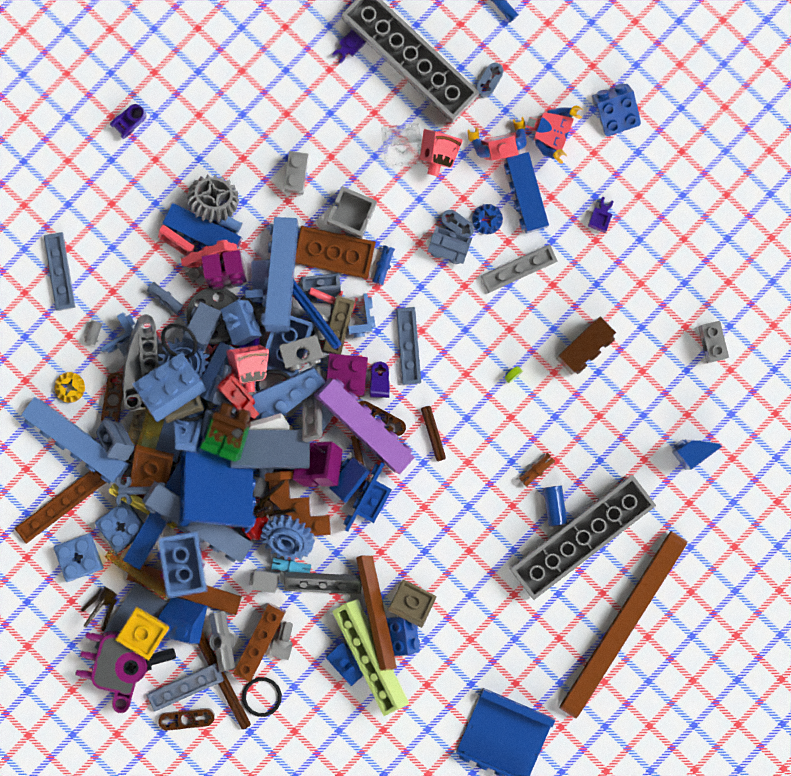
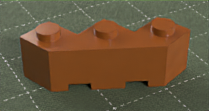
M290 479L284 480L285 483L270 496V500L281 510L296 508L295 512L286 514L291 516L294 521L298 518V523L300 524L305 522L304 528H311L310 533H313L314 536L331 535L330 515L311 516L310 497L291 498ZM270 480L269 490L273 489L281 480Z

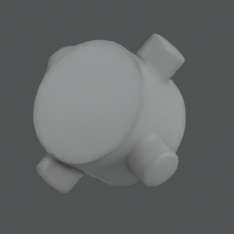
M196 267L185 273L192 283H195V280L202 277V273H199Z

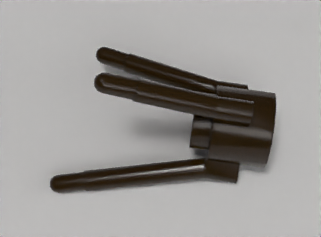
M281 480L264 497L260 498V502L255 505L253 511L258 518L272 517L296 511V508L273 511V504L267 501L285 483L284 480Z
M104 586L81 609L82 612L97 599L99 601L83 626L85 628L103 604L105 606L110 604L101 628L102 631H105L114 605L118 601L115 598L117 593Z

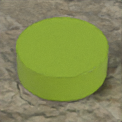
M516 366L506 374L504 379L510 384L521 375L523 370Z

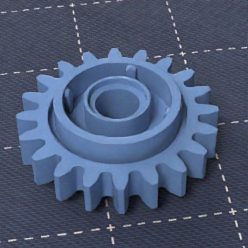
M184 336L182 342H180L178 337L175 338V344L168 341L169 348L176 354L182 352L184 355H188L193 350V345L185 342ZM164 347L162 349L165 351V354L158 355L163 358V361L158 362L159 365H163L174 357ZM197 347L195 355L190 357L188 361L199 378L202 379L203 373L207 369L206 365L210 363V361H206L210 354H204L205 350Z
M281 515L280 520L276 516H274L273 520H268L267 524L263 527L261 537H263L262 543H267L265 548L272 549L271 554L276 552L277 558L284 556V559L287 560L288 557H291L295 561L296 557L302 560L303 556L308 557V554L311 553L315 542L313 539L314 534L310 533L311 528H304L305 522L300 524L298 523V518L293 521L291 516L285 519Z

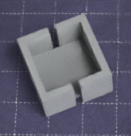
M341 186L335 200V204L339 207L337 209V206L333 205L327 218V224L362 239L369 224L367 218L371 220L377 206V201Z

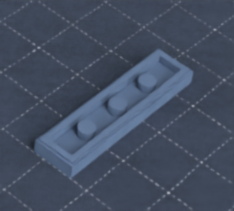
M64 233L44 235L56 311L76 308Z
M415 307L397 308L402 385L420 384L421 371Z
M214 663L146 695L154 712L223 682L224 679L221 672H219L217 663Z

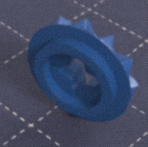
M483 204L476 208L472 222L478 232L489 235L500 229L503 223V216L498 207L492 204ZM485 211L488 216L494 217L490 223L491 227H489L487 222H480L485 218Z

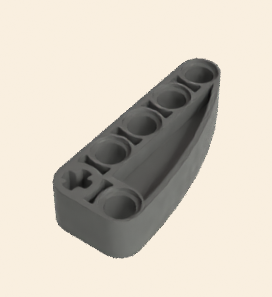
M147 314L141 315L138 318L131 332L124 357L122 375L123 401L125 407L132 411L148 409L135 390L133 383L158 368L155 322L152 316ZM144 324L151 325L149 328H142ZM145 342L152 343L150 346L143 345ZM146 360H153L151 364L144 363ZM130 397H136L133 401L128 400Z

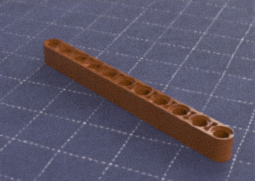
M673 531L669 532L563 699L559 709L575 719L580 715L688 543L687 540Z

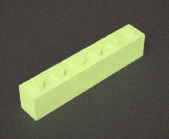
M359 600L348 602L333 610L332 612L383 716L410 704L394 671L380 670L371 625Z

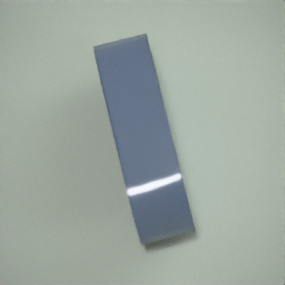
M491 63L487 67L477 85V90L481 97H489L494 92L504 73L501 64ZM495 68H498V73H500V75L496 74L494 78L491 79L490 76L492 74V71L490 69L494 70ZM487 81L491 82L489 84L490 91L482 92V87L480 86H485Z
M446 210L443 213L441 221L445 227L452 232L467 237L473 235L474 226L470 221L454 210ZM451 214H453V219L458 223L454 224L451 221L447 223V218L445 216H450ZM460 224L463 227L468 225L470 233L462 234V229L458 225Z

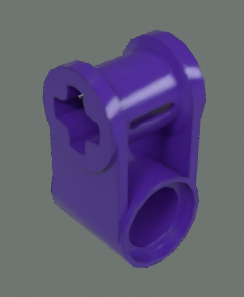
M132 104L123 113L114 118L110 126L115 127L121 134L120 137L125 139L146 120L147 113L140 105ZM137 109L141 110L140 117L133 118V112Z
M376 362L371 369L370 398H389V367L384 362ZM379 364L386 370L382 372L381 376L378 375V372H375V368H378Z

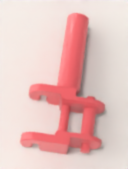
M312 287L310 288L309 295L332 305L335 304V297ZM340 291L338 295H343V291ZM357 297L354 298V299H355L354 308H355L356 302H357V300H358Z

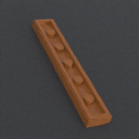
M89 471L17 526L15 530L26 544L106 484L107 482L100 478L102 474L98 471H95V473Z
M361 555L356 557L379 667L381 671L397 669L373 556Z
M132 565L130 566L126 580L166 592L165 581L160 577L161 570L143 565L141 570ZM206 585L207 592L178 596L234 615L237 614L242 599L240 595Z

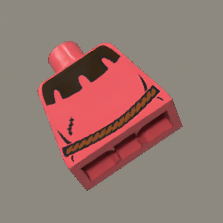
M424 129L420 159L430 163L427 174L438 177L441 166L451 168L463 139Z
M261 345L227 350L229 366L232 367L231 374L243 384L248 393L255 391L256 381L266 378L269 349Z

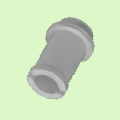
M91 320L87 335L84 336V342L96 345V342L99 341L97 338L103 324Z

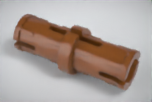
M546 453L536 464L533 463L531 468L519 477L522 482L529 477L523 483L526 487L538 476L541 477L543 472L555 463L553 458L546 462L551 457L549 453Z

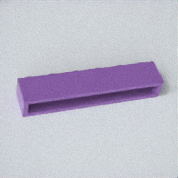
M328 378L325 384L313 396L394 473L401 474L415 458L411 454L412 449L406 444L402 445L398 441L399 437L393 431L388 432L384 428L385 423L379 418L375 419L371 415L372 411L367 406H361L357 402L358 397L352 392L348 393L344 389L345 385L339 379Z

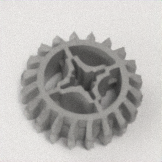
M207 174L206 178L200 176L198 180H194L193 185H190L187 193V204L190 207L191 213L195 212L196 218L201 216L202 221L209 219L210 223L213 220L219 223L220 219L226 221L228 217H232L239 203L238 191L235 190V185H230V180L224 181L223 176L217 178L216 174L213 177Z

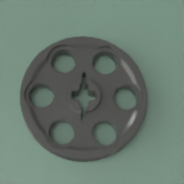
M210 287L201 290L188 304L186 313L187 323L189 324L192 319L190 315L198 300H204L206 305L221 311L220 309L239 300V298L225 288L213 290ZM216 293H221L224 296L221 302L213 300V296ZM223 315L219 321L220 325H217L215 329L218 332L217 337L210 339L208 344L216 345L220 344V342L226 343L231 340L229 332L225 329L226 323Z

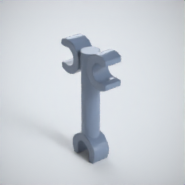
M117 477L116 484L119 487V495L116 498L117 505H121L123 497L127 499V504H131L132 498L130 495L146 494L151 486L130 487L132 483L131 477H127L125 485L121 483V478ZM159 483L164 487L166 486V483Z

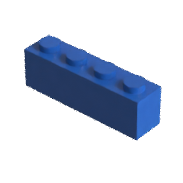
M529 152L506 158V163L503 164L506 175H510L511 182L508 183L511 193H515L516 200H514L516 212L520 211L521 218L519 219L521 230L525 229L527 234L548 228L549 222Z
M172 203L163 221V224L173 232L183 234L185 240L191 243L194 240L201 243V248L216 245L220 240H227L229 243L236 244L238 250L243 240L242 236L213 222L210 223L207 219L202 221L201 216L196 218L195 213H191V211Z

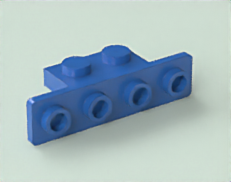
M380 462L379 465L375 464L371 471L372 479L370 482H365L361 490L364 492L361 499L357 497L352 506L355 509L352 515L348 514L343 523L345 531L348 532L357 515L372 523L377 519L392 491L391 488L376 481L385 463Z

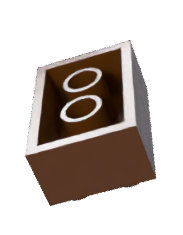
M600 316L556 357V360L571 375L574 373L578 375L588 366L586 364L588 360L592 361L602 353L599 350L601 347L606 348L615 340L613 336L616 332Z

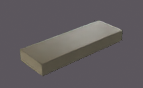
M340 295L336 296L329 327L341 341L342 345L337 349H333L325 339L323 351L334 354L342 353L355 299Z

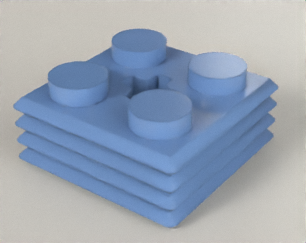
M124 501L121 502V505H117L95 521V525L116 553H119L134 542L144 524L132 506ZM118 522L126 524L124 532L117 529L119 526Z
M91 533L53 547L66 582L104 568ZM76 553H78V555L83 556V558L80 559L81 563L74 560V557H76Z

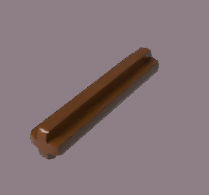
M431 406L422 407V415L436 461L445 460L446 455Z

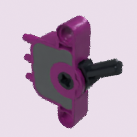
M108 631L103 635L87 632L85 635L86 639L99 642L97 653L81 651L80 657L94 661L92 672L76 670L75 675L92 680L96 688L114 692L112 707L117 713H125L129 709L136 682H139L147 671L152 670V665L176 658L174 648L153 653L151 658L147 660L116 641L120 632ZM129 662H132V665H134L133 669H130L128 666ZM118 699H124L126 701V704L124 706H118L116 704V701Z

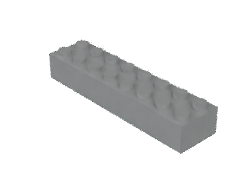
M355 0L342 14V20L452 124L478 98L479 91L383 0Z
M629 475L509 569L530 597L535 600L657 505L633 475Z

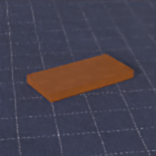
M301 225L295 264L368 279L376 242Z

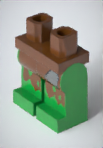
M224 402L219 410L214 412L207 436L200 449L216 455L219 454L221 457L236 462L241 458L252 424L249 422L251 412L239 409L237 417L232 416L231 413L234 406Z

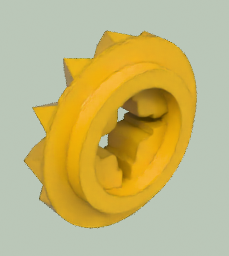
M66 372L59 375L55 381L54 391L63 402H76L85 392V383L78 374ZM72 381V386L77 391L70 390L67 393V389L62 384H69Z

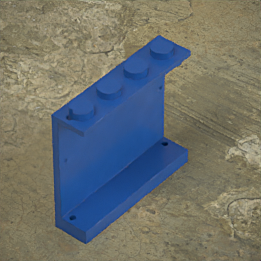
M196 447L195 452L182 450L180 456L179 526L187 527L190 522L245 527L244 533H248L254 527L256 520L255 515H253L256 499L253 497V490L256 485V480L253 479L255 468H231V460Z
M483 688L456 753L460 755L459 759L468 763L470 760L476 762V766L483 770L490 768L495 771L494 774L497 776H530L551 727L553 728L556 720L553 717Z

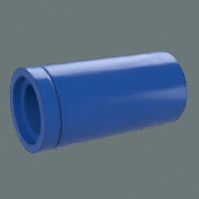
M562 485L543 488L548 526L568 524Z

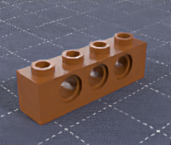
M272 603L267 605L233 674L251 682L286 610Z

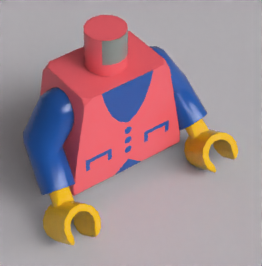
M576 105L572 108L561 107L551 109L543 113L541 120L529 117L526 128L536 131L533 140L544 156L556 159L560 164L563 163L560 157L562 155L567 156L562 149L574 120L572 117L581 119L582 116L577 115V112L583 110V108Z
M521 117L522 120L520 122H516L515 118L513 119L516 130L514 133L481 140L479 139V129L475 127V132L467 130L468 140L472 142L477 155L486 160L494 161L519 155L520 150L525 148L527 144L524 118Z

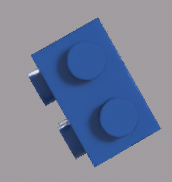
M628 83L618 84L615 88L600 90L597 94L592 95L593 103L599 110L606 136H612L641 125L635 94Z
M401 617L386 618L394 656H407L420 652L418 626Z

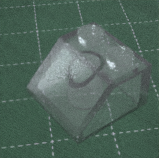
M419 123L381 127L385 168L423 164V161L420 159L422 143Z

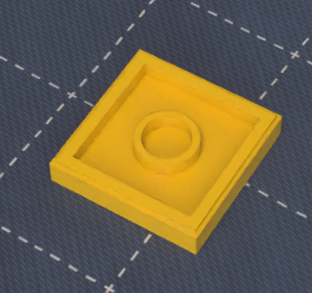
M136 606L116 641L149 660L170 626Z

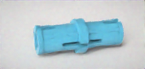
M273 558L271 570L310 573L311 564L298 563L292 559L288 561Z

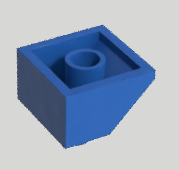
M682 439L674 445L675 449L672 453L685 470H692L722 446L720 443Z
M354 457L351 460L347 458L342 464L341 468L343 470L339 474L338 486L329 487L345 503L349 501L371 472L370 469Z
M172 597L158 619L170 626L164 637L188 644L200 643L207 605Z

